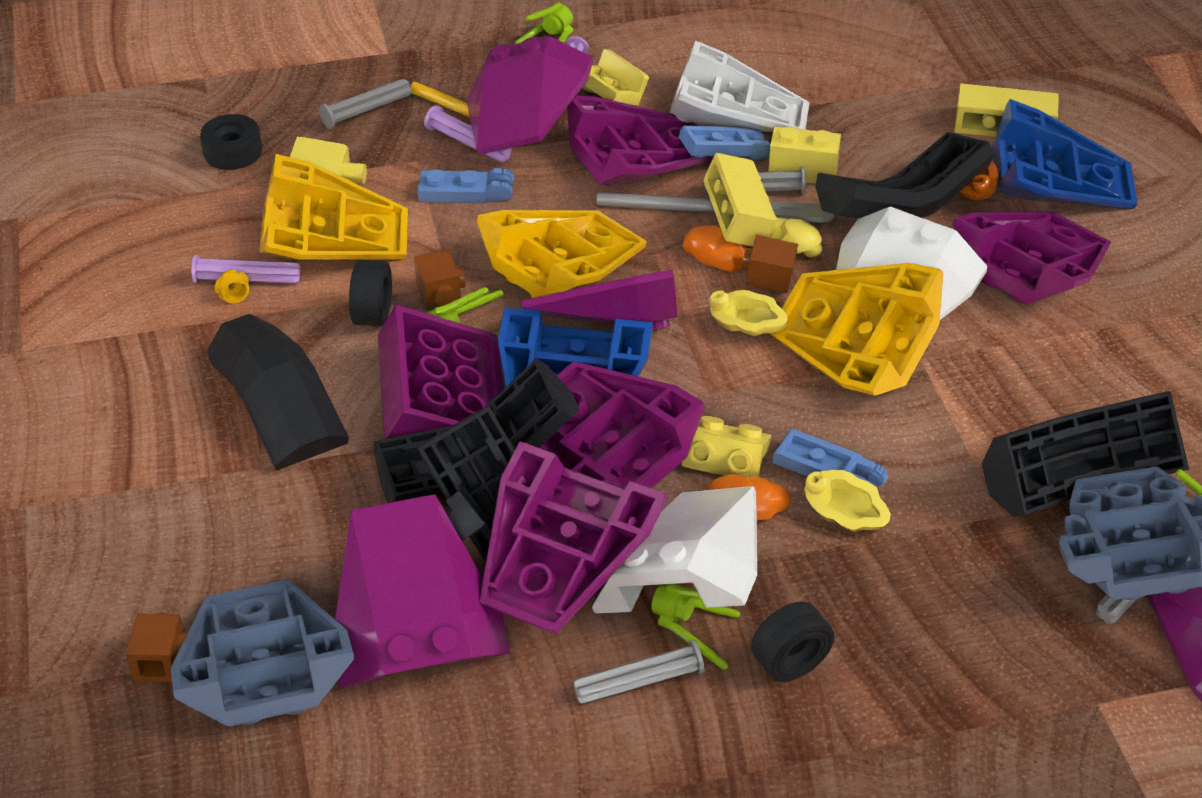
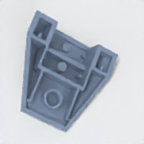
M289 579L206 596L171 667L174 697L176 700L228 727L238 724L251 725L259 722L261 719L282 714H299L305 709L319 705L354 660L353 650L347 630Z

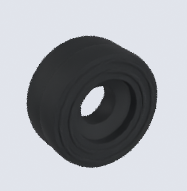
M240 114L218 116L208 121L201 129L200 140L203 156L207 163L215 168L223 170L241 169L253 164L261 156L262 141L260 129L256 121L248 116Z
M358 260L352 271L349 288V311L352 323L364 326H383L389 316L392 298L390 265L385 261Z
M794 602L772 613L759 626L753 636L751 649L755 658L770 677L779 682H788L802 677L816 668L830 652L834 644L835 635L830 624L812 604L808 602Z

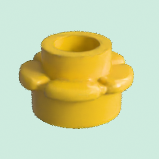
M234 269L228 270L216 280L214 289L216 293H219L221 300H225L230 304H236L248 296L249 279L244 272L238 273Z

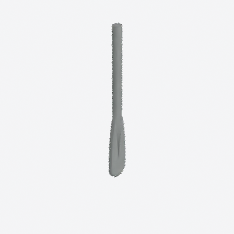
M597 193V206L715 213L710 199ZM770 202L777 218L802 219L806 222H828L835 217L834 214L822 211L821 205L817 203Z

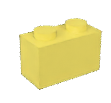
M774 126L770 145L768 172L800 171V167H804L805 183L816 184L818 173L836 175L841 134L830 133L825 130L811 131L794 127Z

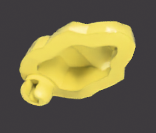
M777 218L776 231L769 238L797 243L796 254L803 252L809 258L816 257L821 253L822 246L820 243L822 238L818 229L802 219Z
M719 290L712 293L709 298L711 315L726 330L732 332L741 331L745 334L758 336L760 334L780 332L786 328L787 314L776 304L775 299L749 290H738L727 294Z
M844 470L816 471L807 476L804 488L806 498L813 510L824 520L835 522L851 532L880 530L890 522L891 514L887 505L880 498L877 487L871 483L859 479L852 473Z

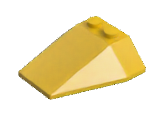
M276 154L264 204L259 253L294 261L405 259L407 255L408 208L313 163Z
M500 210L480 214L477 218L493 269L505 276L508 282L518 285L529 292L532 298L583 288L601 281L644 249L647 243L645 239L605 214L594 210Z
M900 263L802 273L782 307L787 314L786 328L780 332L769 334L843 388L876 396L906 386L940 323L943 272L939 268L914 263Z

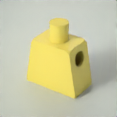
M306 137L296 138L290 154L291 158L313 163L353 183L365 184L367 176L366 164L350 163L349 150L345 144Z

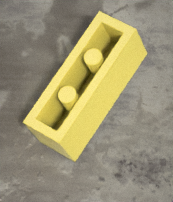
M960 83L954 133L996 137L1009 99L1039 109L1057 120L1059 93Z
M715 153L703 181L725 241L753 246L756 235L772 236L777 228V217L774 214L769 197L766 194L753 160Z

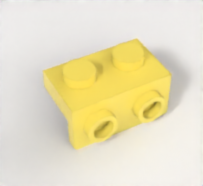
M604 49L598 65H592L589 78L582 88L591 93H596L604 99L630 105H639L649 76L610 49Z
M703 416L699 422L687 457L681 462V465L686 468L723 476L734 473L741 476H759L762 458L769 450L772 435L762 433V428L755 425L740 424L739 428L724 425V420L720 418Z

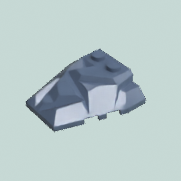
M1157 466L1076 479L1069 503L1071 515L1066 516L1064 522L1066 534L1061 535L1059 540L1060 552L1070 573L1088 584L1096 583L1108 596L1115 600H1138L1145 595L1165 592L1177 594L1191 588L1202 587L1201 495L1195 496L1194 501L1186 495L1185 484Z

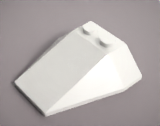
M695 40L677 85L670 113L683 122H693L704 126L752 128L753 130L759 129L763 132H773L774 126L794 127L805 130L809 102L730 55Z
M888 207L857 219L841 243L836 270L914 263L941 269L943 272L940 320L972 296L987 272V265L956 230L893 207Z
M754 486L682 492L661 512L649 537L603 584L592 606L595 614L631 612L644 585L691 582L694 583L706 608L745 605L757 577V506Z

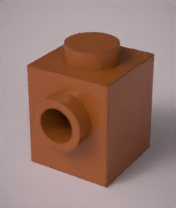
M756 235L753 249L746 248L741 269L748 270L745 284L787 293L798 244Z
M449 250L414 257L416 284L426 310L447 305L461 298V288L466 287L465 276L462 267L455 266Z
M137 613L126 652L134 682H172L171 667L188 632H184L180 614Z

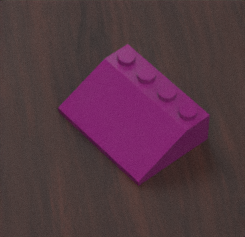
M395 304L378 333L384 439L452 426L483 409L504 389L497 334Z

